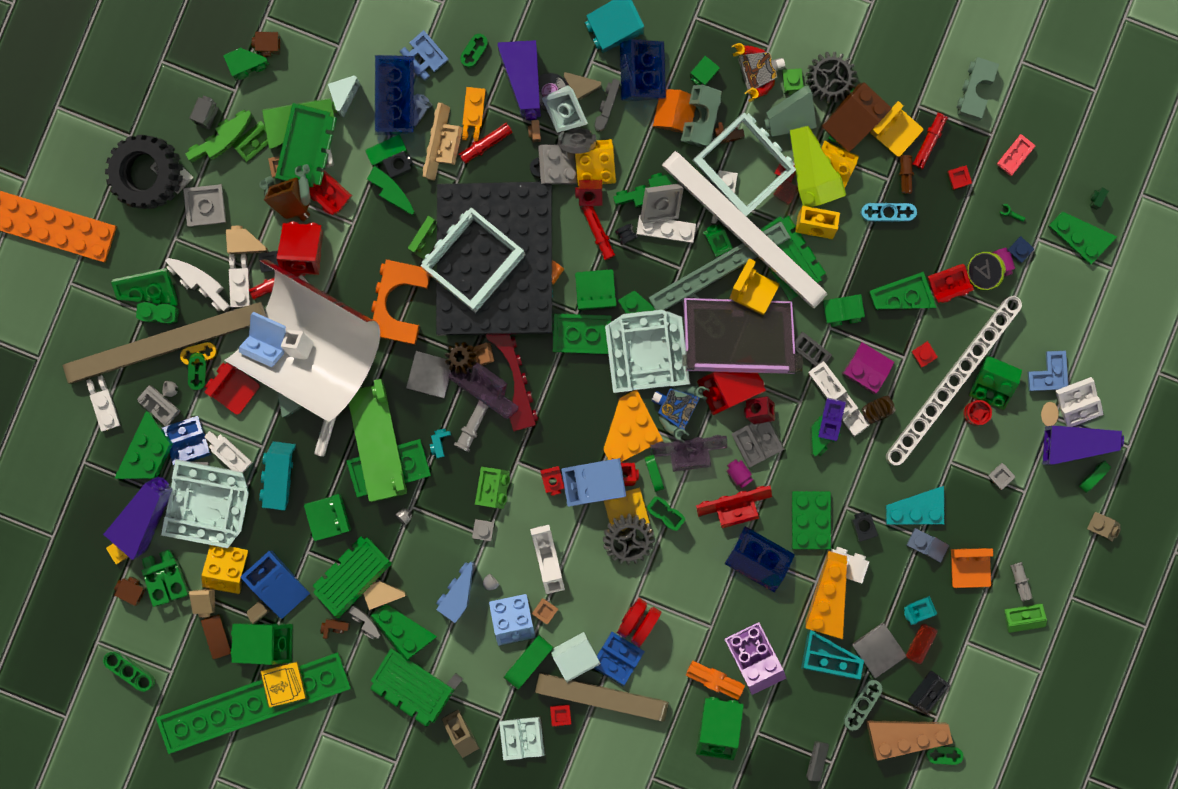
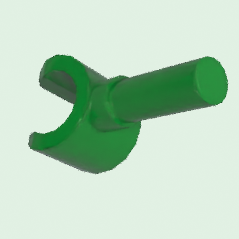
M1002 204L1004 208L1008 209V212L1003 213L999 211L1001 216L1007 217L1009 215L1024 222L1025 217L1011 211L1008 204Z

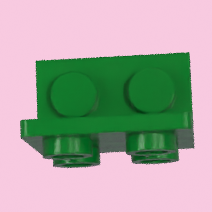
M612 269L575 273L578 311L616 308L614 273Z
M341 494L304 505L314 541L351 531Z

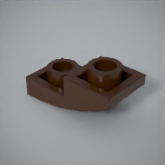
M220 615L202 619L201 623L212 659L231 654Z

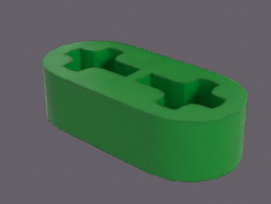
M483 34L474 35L462 52L460 59L464 67H475L487 49L488 40ZM480 39H483L482 42L484 46H479L477 50H475V40L479 41ZM474 52V54H473V56H472V59H473L474 61H473V62H470V61H469L468 64L465 63V62H466V59H465L464 57H465V56H468V57H469V56L471 55V53Z
M194 353L190 356L188 363V385L193 390H200L204 387L206 380V358L201 353ZM195 359L203 362L199 364V369H195ZM195 374H199V384L191 381L195 379Z
M654 455L644 457L654 491L664 490Z
M1105 460L1102 461L1079 484V487L1087 493L1107 474L1111 466Z
M939 746L926 750V758L934 764L957 765L962 762L964 757L962 750L954 746ZM934 749H936L938 753H943V756H937L936 760H934L930 753H933ZM956 750L959 757H956L955 761H953L951 757H946V754H953V751Z

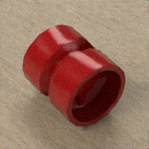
M983 400L968 403L963 411L965 421L973 426L987 423L992 416L991 406Z

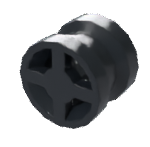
M539 158L533 159L530 164L531 174L536 178H541Z
M632 223L615 231L616 235L620 237L621 245L638 238L637 233H634L632 230Z

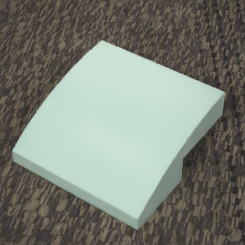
M540 717L499 722L503 760L545 755Z

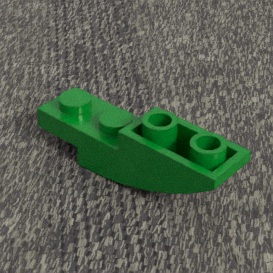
M662 173L651 175V179H648L649 187L647 188L679 184V182L670 174L662 175ZM646 185L635 187V191L627 192V190L617 192V196H613L615 206L634 202L635 209L642 207Z

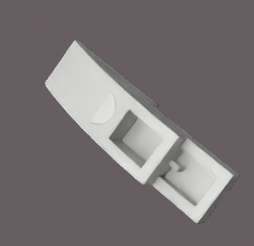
M170 258L165 260L169 264L167 269L173 275L177 273L182 278L180 282L185 288L188 289L190 287L195 290L200 286L198 290L205 297L209 296L213 300L211 304L218 311L223 310L227 312L231 308L219 295L224 288L211 276L188 263Z

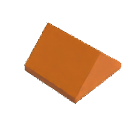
M661 89L653 127L683 133L684 124L686 122H693L696 109L695 106L689 104L691 94L682 90Z

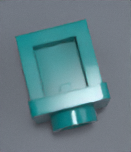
M446 428L434 431L435 435L431 436L433 444H430L431 452L437 458L445 457L441 438L451 435V431L446 432Z
M930 596L904 607L905 618L907 621H910L911 625L937 614Z

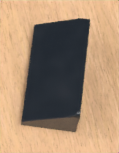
M930 671L908 701L927 715L950 684L933 671Z

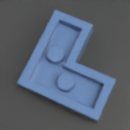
M1066 351L1045 352L1047 371L1028 372L1029 391L1058 390L1068 386Z

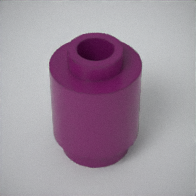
M1002 248L992 252L999 255L1004 262L1006 268L1004 277L1013 274L1012 270L1016 268L1010 251L1008 252L1007 248Z
M735 459L727 465L729 469L726 472L736 486L739 485L740 488H743L753 481L751 472L742 460L737 461Z

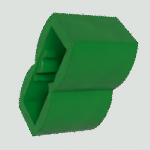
M861 294L822 301L826 324L830 323L831 327L842 325V321L849 320L850 324L861 322V318L865 317Z
M143 302L137 304L136 318L146 323H156L159 321L163 324L173 325L178 323L179 309L169 304L154 305Z
M654 496L646 506L651 515L662 519V522L672 530L678 531L685 521V517L678 510L670 508L669 504L660 497Z

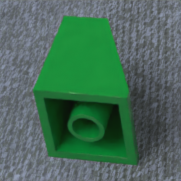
M233 624L231 631L232 663L268 665L292 663L293 624Z
M716 697L705 698L696 755L734 760L739 746L744 704H739L735 700H729L728 702L720 701Z

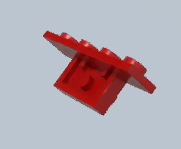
M759 486L755 490L741 491L732 496H722L718 500L703 501L696 505L698 517L717 512L721 528L759 519L754 502L771 498V486Z

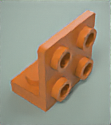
M951 549L952 587H990V556H993V549Z

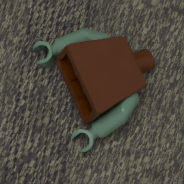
M308 164L303 165V167L299 165L295 168V174L300 179L295 177L274 185V179L271 176L260 181V187L266 190L264 201L269 205L270 209L278 212L285 219L297 216L301 221H305L310 216L307 209L311 202L308 179L305 176L310 171Z

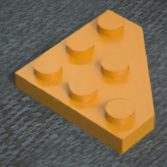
M637 390L619 399L603 449L608 460L620 458V462L663 441Z

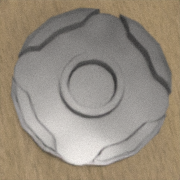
M572 128L568 132L564 133L562 131L559 134L558 145L562 150L569 153H586L595 148L596 135H592L588 129Z

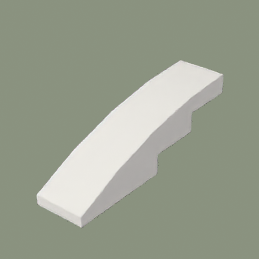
M824 361L808 372L825 398L829 397L846 401L842 421L854 437L870 426L847 394L845 388Z

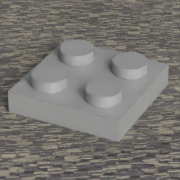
M559 145L538 146L541 184H577L575 153L566 152Z
M681 183L645 188L640 218L643 224L679 218L683 194Z
M222 184L183 188L188 227L226 223Z

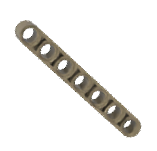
M539 673L535 690L539 694L659 721H665L669 702L575 680L566 682L564 678Z

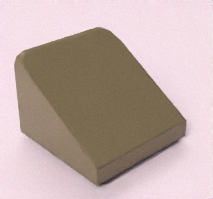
M259 601L247 611V616L252 624H256L270 610L262 601Z

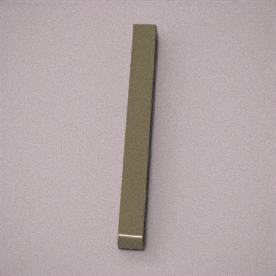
M262 302L66 363L62 366L68 384L76 383L249 328L250 316L253 312L266 317Z

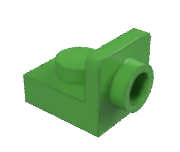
M802 68L782 70L784 94L789 93V96L804 87Z

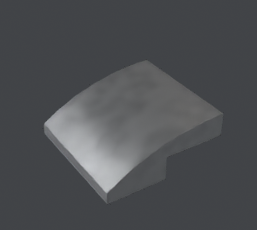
M416 351L406 388L444 398L451 375L450 365L445 364L447 359Z
M771 422L755 425L751 423L732 433L749 468L785 449Z
M883 622L852 643V646L860 658L864 660L865 665L874 678H877L907 657Z

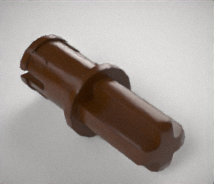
M903 155L900 156L901 169L899 176H901L902 193L910 194L912 193V176H914V172H912V156Z

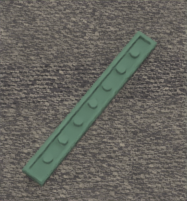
M782 222L763 231L777 246L791 238ZM742 243L648 298L655 310H667L684 300V298H688L742 267L749 258L754 260L758 256Z

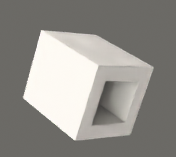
M287 330L281 348L292 358L308 359L314 342L302 331Z

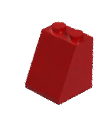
M294 221L283 223L277 253L279 267L292 274L319 275L323 237L322 226L313 222L307 224H299Z
M748 356L737 361V363H754V361ZM713 372L697 381L699 387L703 386L709 389V391L705 390L703 392V396L707 397L705 400L712 415L718 414L766 391L764 381L758 373Z

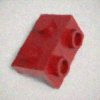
M324 170L322 171L324 175L321 185L314 184L313 187H309L310 197L313 201L321 204L322 209L326 213L334 215L341 211L352 195Z
M964 264L927 276L933 297L938 303L948 302L956 296H965L974 290Z

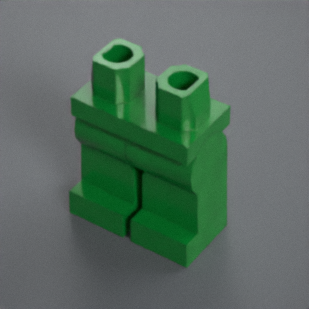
M169 549L159 553L162 563L157 565L153 556L142 559L144 569L141 571L153 607L189 595L190 590L185 582L177 558H174Z

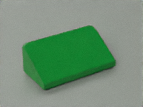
M400 134L365 150L372 167L382 164L384 159L402 151L404 153L408 152Z

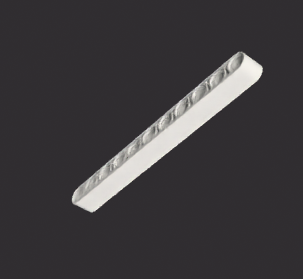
M674 151L662 164V167L673 178L681 183L689 193L812 308L815 309L828 295L821 286L679 153Z
M1008 297L1001 303L888 450L886 461L890 465L897 466L906 460L1022 307V302L1018 297ZM1009 300L1014 301L1016 304L1014 311L1010 310L1007 306ZM997 316L1004 318L1002 326L996 323ZM985 331H990L993 334L991 341L985 339ZM974 346L981 348L979 356L973 354L972 349ZM962 361L969 363L970 368L968 371L962 370ZM951 376H955L958 379L956 386H952L949 383ZM940 391L946 393L947 397L944 402L940 401L937 397ZM928 406L933 407L935 410V414L932 417L926 414ZM917 421L923 424L921 432H917L914 428V424ZM905 436L910 437L912 440V444L909 447H905L902 443ZM894 451L900 454L898 462L891 460V454Z

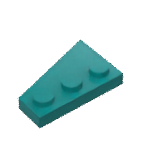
M944 486L886 505V524H944Z

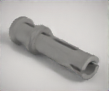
M481 395L467 426L461 429L462 434L459 440L454 443L456 447L466 452H470L469 447L473 439L478 436L476 431L492 402V399L487 398L485 404H483L486 399L484 395Z

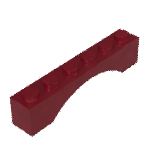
M510 334L486 335L487 340L504 354L513 373L514 396L508 412L513 431L536 426L535 421H538L536 410H531L530 403L533 400L530 391L526 392L525 384H528L525 373L521 374L519 366H522L520 354L516 355L514 348L517 347L515 337H510Z

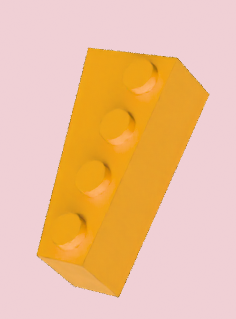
M828 551L806 617V629L843 639L847 556Z

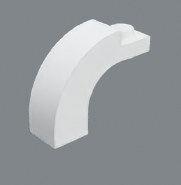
M545 525L530 529L546 594L565 590L550 526Z

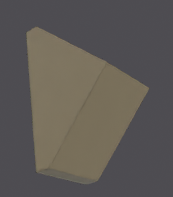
M564 72V79L567 85L573 89L578 101L601 88L600 81Z

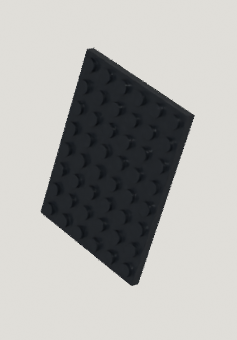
M541 182L437 184V242L440 239L443 240L448 235V229L460 221L459 217L462 213L464 214L466 210L468 211L470 208H473L524 250L525 256L476 313L437 282L436 335L552 334V184H541ZM473 220L437 262V273L471 301L512 251Z

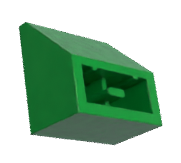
M987 355L979 368L969 396L1005 410L1020 383L1022 370Z

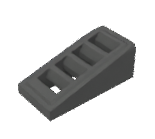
M803 331L794 341L795 352L815 367L823 361L827 363L832 356L831 353ZM803 339L806 340L807 342L800 349L798 346L801 344ZM809 344L813 345L809 352L806 354L804 351L809 346ZM817 348L819 351L814 358H811V354ZM821 353L825 354L820 363L816 362Z

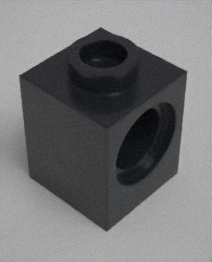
M404 151L383 160L392 180L411 172V166L414 165L410 155H405ZM396 161H404V167L402 169L394 168Z
M864 511L855 514V518L851 519L858 542L878 536L871 514H866ZM863 520L867 521L869 525L868 529L864 532L859 529V523Z

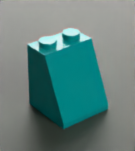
M612 0L586 15L587 21L584 22L588 32H592L595 37L593 42L596 49H601L602 53L644 34V24L632 0Z

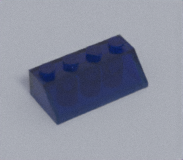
M375 55V135L413 133L414 56Z

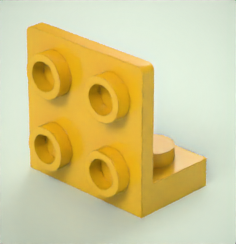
M899 101L870 132L897 157H900L923 131V128L902 110L903 105Z
M612 139L596 140V146L593 150L586 153H575L578 186L579 180H602V184L616 183Z
M824 140L821 149L826 157L828 156L831 160L830 163L835 171L839 172L845 188L859 156L851 152L848 153L845 149Z
M749 258L733 287L729 299L764 315L780 284L757 273L754 269L756 261Z
M210 545L201 575L202 587L240 594L242 588L241 576L248 556V550Z

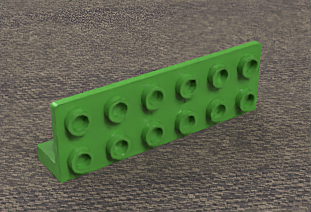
M382 379L374 380L373 386L358 389L349 402L370 502L407 494L385 386Z

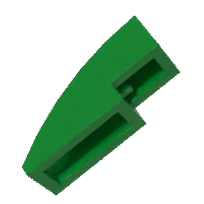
M374 166L367 177L368 182L382 189L379 195L382 199L414 217L415 211L404 192L387 174Z

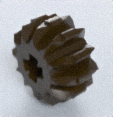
M455 342V348L449 346L451 353H445V356L449 358L445 361V364L450 365L449 370H455V373L458 375L461 371L467 374V368L474 370V367L471 365L472 363H477V360L474 359L477 356V352L473 351L474 347L472 345L467 346L466 342H463L461 346L458 342ZM461 355H463L465 358H464V360L461 359V362H460V361L458 360V357H459V356L462 357Z
M889 396L878 398L862 408L863 416L868 424L879 422L896 411L894 403Z

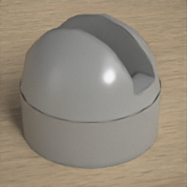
M165 381L162 389L163 396H175L178 392L175 391L178 388L176 383Z
M406 508L399 510L395 514L404 525H407L412 519V513Z
M488 574L483 580V586L487 590H494L500 585L491 574Z

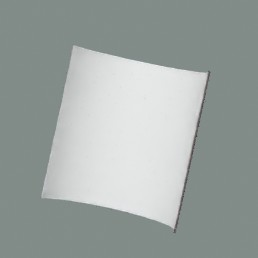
M266 259L259 260L275 270L272 294L264 311L266 318L286 326V331L304 332L314 344L308 359L292 358L284 351V355L273 367L239 353V349L224 361L330 422L348 405L366 378L379 346V324Z

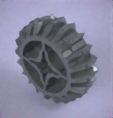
M826 52L825 59L819 54L818 60L813 59V65L808 66V69L812 72L806 73V76L811 78L806 80V84H812L809 87L811 91L816 90L813 94L814 97L818 94L821 95L819 101L827 97V103H830L831 98H833L834 103H837L838 96L843 101L845 100L844 94L848 96L851 93L850 90L855 87L852 83H856L857 78L852 76H855L857 71H851L855 66L854 64L848 66L847 63L850 61V58H847L845 61L842 60L844 54H840L839 58H837L836 52H833L832 57H830L829 52ZM834 63L833 68L830 70L819 68L824 64ZM840 67L845 71L847 81L843 80L844 78L839 75ZM835 70V73H834L835 77H834V78H836V79H833V80L830 82V84L828 85V82H829L828 78H829V77H827V76H830V75L833 73V71ZM816 74L820 75L819 77L824 80L825 85L823 88L818 84ZM832 85L844 86L839 91L829 92V88Z
M628 514L627 518L620 515L621 520L619 521L614 518V524L608 523L609 529H604L606 536L602 538L603 542H605L603 546L607 550V555H612V560L614 561L618 559L620 564L625 560L628 566L630 561L637 564L638 558L644 561L643 555L649 556V550L653 549L652 543L655 542L654 532L650 529V523H646L644 518L639 520L637 514L634 518L631 517V514ZM636 529L644 534V539L636 536ZM614 539L621 543V550L613 544Z

